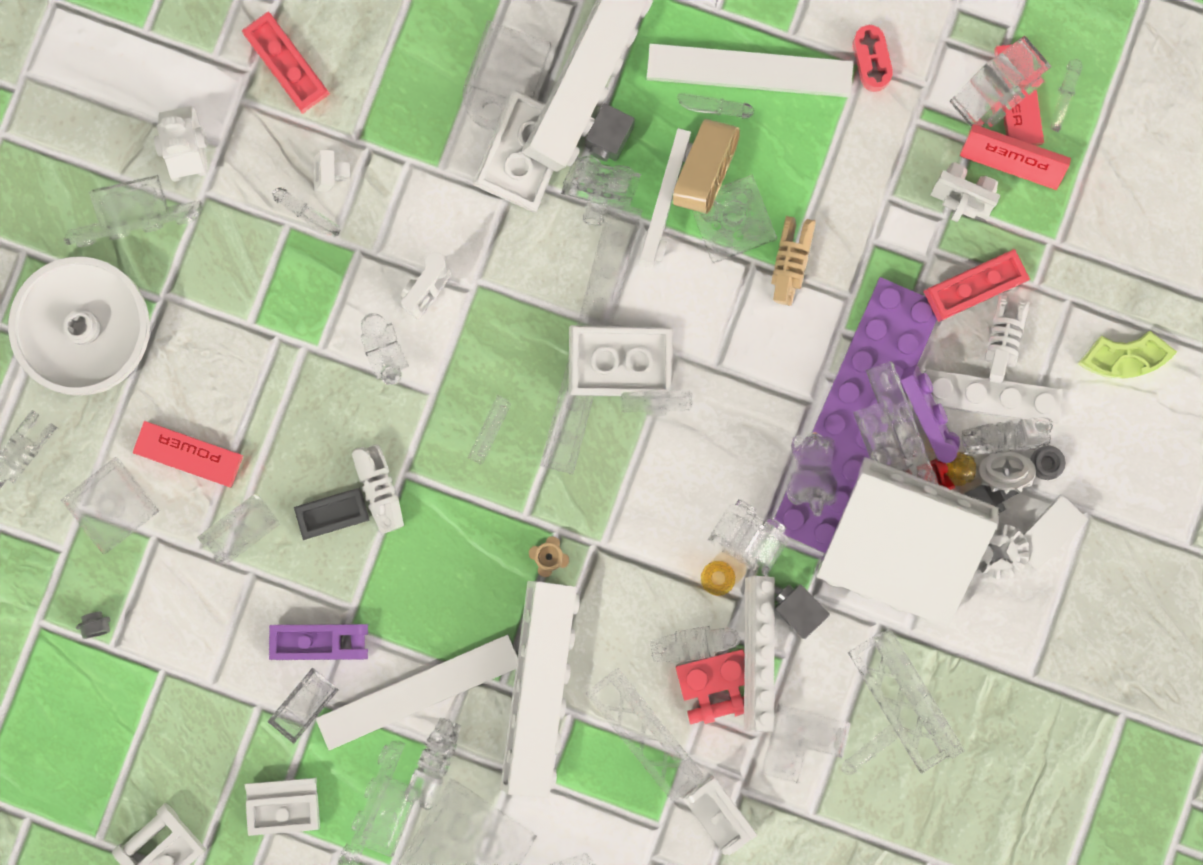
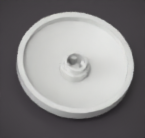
M90 257L59 259L48 263L34 272L17 292L8 320L11 348L23 370L42 386L68 395L100 393L123 381L140 362L146 350L150 332L147 305L136 284L113 265Z

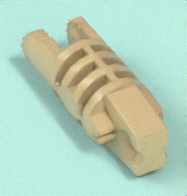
M790 216L785 218L771 282L772 285H775L773 301L777 304L791 306L796 289H801L816 220H805L799 243L793 242L796 219Z

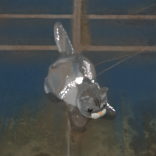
M812 432L805 439L801 436L792 438L791 450L795 459L796 472L786 490L790 502L795 505H800L802 502L809 503L813 514L820 516L824 504L831 506L838 499V482L831 471L835 442L831 437L826 436L823 438L819 433Z

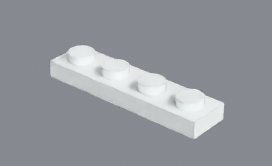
M930 369L924 370L933 386L932 397L936 405L940 403L943 408L1055 425L1059 424L1064 389L1003 381L1001 384L991 382L989 378Z

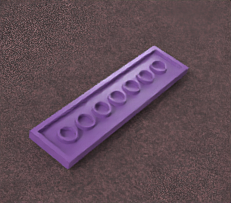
M880 277L813 427L812 432H817L821 436H816V440L815 436L809 437L769 528L770 530L822 553H826L858 480L864 458L876 461L906 391L900 381L904 369L918 364L937 318L925 296Z

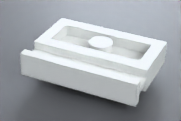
M317 777L245 784L248 836L319 830Z

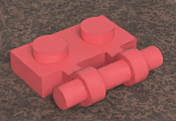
M743 649L675 666L684 701L698 697L700 708L687 711L690 724L704 721V724L715 722L714 718L733 713L735 716L744 714V696L741 697L739 687L744 685L745 655ZM728 690L730 700L710 704L709 694Z

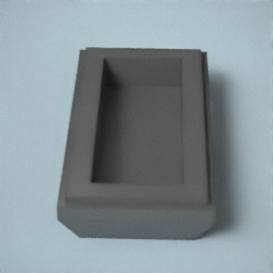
M360 487L294 507L303 540L370 521Z

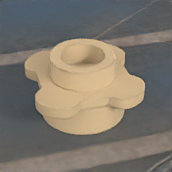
M548 537L546 543L540 546H532L529 550V557L535 560L539 567L538 573L542 577H549L555 569L559 567L565 568L569 564V557L563 554L559 547L560 541L556 537ZM550 553L552 555V559L547 560L546 554Z

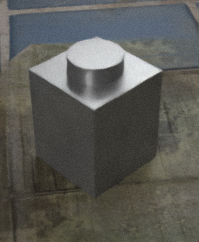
M604 103L585 139L586 147L590 149L589 153L601 161L607 162L609 158L616 162L635 126V118Z
M789 584L775 597V600L778 602L775 606V611L803 639H806L830 616V613L801 584H797L794 588Z

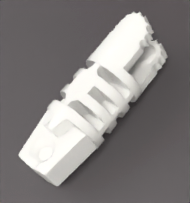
M999 295L991 337L985 355V361L992 362L989 381L1001 384L1003 383L1006 366L1015 367L1019 342L1024 330L1030 303L1029 300L1021 299L1016 313L1017 320L1005 318L1003 315L1007 309L1008 296Z
M371 445L368 448H356L352 453L353 462L355 463L360 483L363 482L364 484L362 489L366 493V501H370V505H368L369 510L381 534L400 529L404 526L399 498L394 494L396 489L392 486V478L388 477L390 472L381 448L377 445Z

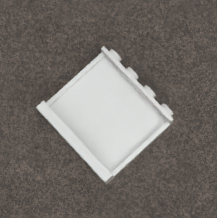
M864 458L859 470L858 480L825 556H822L820 559L817 577L823 579L831 586H841L855 591L863 598L876 599L889 604L890 607L897 611H907L918 615L931 624H941L949 627L998 526L999 508Z

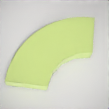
M1151 331L1146 332L1138 340L1129 343L1113 342L1104 336H1100L1078 364L1100 376L1117 379L1133 378L1160 368L1177 351Z

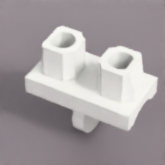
M955 162L951 163L946 171H942L933 187L931 196L944 201L943 206L954 210L951 220L955 222L959 221L962 214L973 219L977 215L987 220L1000 198V195L996 193L997 180L988 176H981L977 184L965 180L968 172L965 166Z

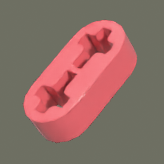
M865 25L856 32L853 40V51L862 85L867 90L877 92L888 86L893 75L892 65L883 31L877 26ZM865 35H869L871 40H877L873 46V55H870L867 45H861L860 43ZM872 62L876 63L878 72L885 73L880 82H876L874 77H868L872 71Z

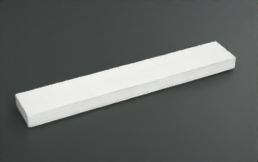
M650 44L647 80L850 97L853 61Z
M507 634L315 719L328 750H332L515 670L518 656Z

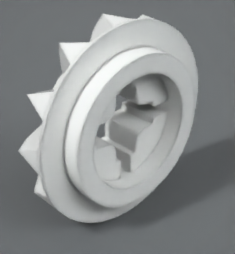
M997 452L982 460L979 466V476H981L982 485L990 486L992 492L1004 490L1007 495L1009 490L1021 493L1024 487H1031L1036 476V468L1034 463L1022 454ZM1005 469H1009L1011 476H1003Z
M998 523L990 540L992 545L988 544L978 567L982 573L995 579L1011 578L1025 567L1029 558V545L1026 537L1019 529L1009 524ZM1008 540L1011 541L1006 552L1011 560L1000 557L998 560L991 562L995 552L991 546L995 544L1000 547L1003 543L1006 544Z

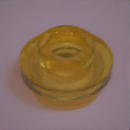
M958 451L955 460L947 463L949 470L947 475L955 486H964L966 483H971L974 480L976 462L973 456Z
M714 561L707 564L702 570L701 584L709 594L715 596L725 595L734 587L736 580L735 572L729 564L722 561ZM717 571L722 572L725 576V581L721 585H715L712 582V575Z

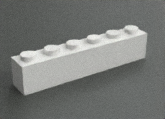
M596 0L521 153L556 172L565 168L566 165L572 166L580 151L576 145L581 135L585 137L594 123L595 119L591 117L595 106L600 107L606 99L609 89L605 86L610 76L615 77L624 61L620 55L625 46L629 48L638 33L635 25L639 17H645L653 0Z
M536 581L527 582L500 790L507 794L549 798L550 789L553 790L556 785L557 772L553 765L555 754H558L561 748V734L558 733L559 719L564 718L566 701L562 696L564 684H568L570 678V664L567 663L568 650L573 648L575 641V630L571 629L573 615L577 614L580 603L579 595L576 594L577 587Z

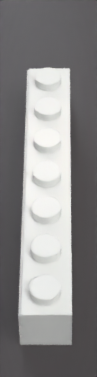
M751 576L745 578L744 731H774L775 577Z

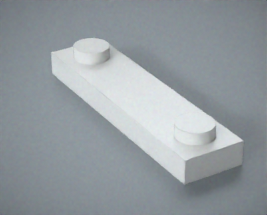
M677 129L640 257L641 266L653 269L655 260L662 261L667 241H663L661 238L673 200L674 189L683 162L686 161L693 143L689 142L690 131Z

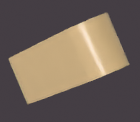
M705 119L702 122L677 180L673 193L674 205L705 214L710 212L736 151L740 135L739 127Z

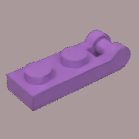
M918 365L904 369L900 381L937 458L944 463L954 461L960 446V438L956 433L949 432L946 423H948L946 412L940 403L936 405L932 397L933 386L927 373L922 374Z
M368 624L269 625V660L368 659V649H365V635H368ZM341 635H351V649H341Z

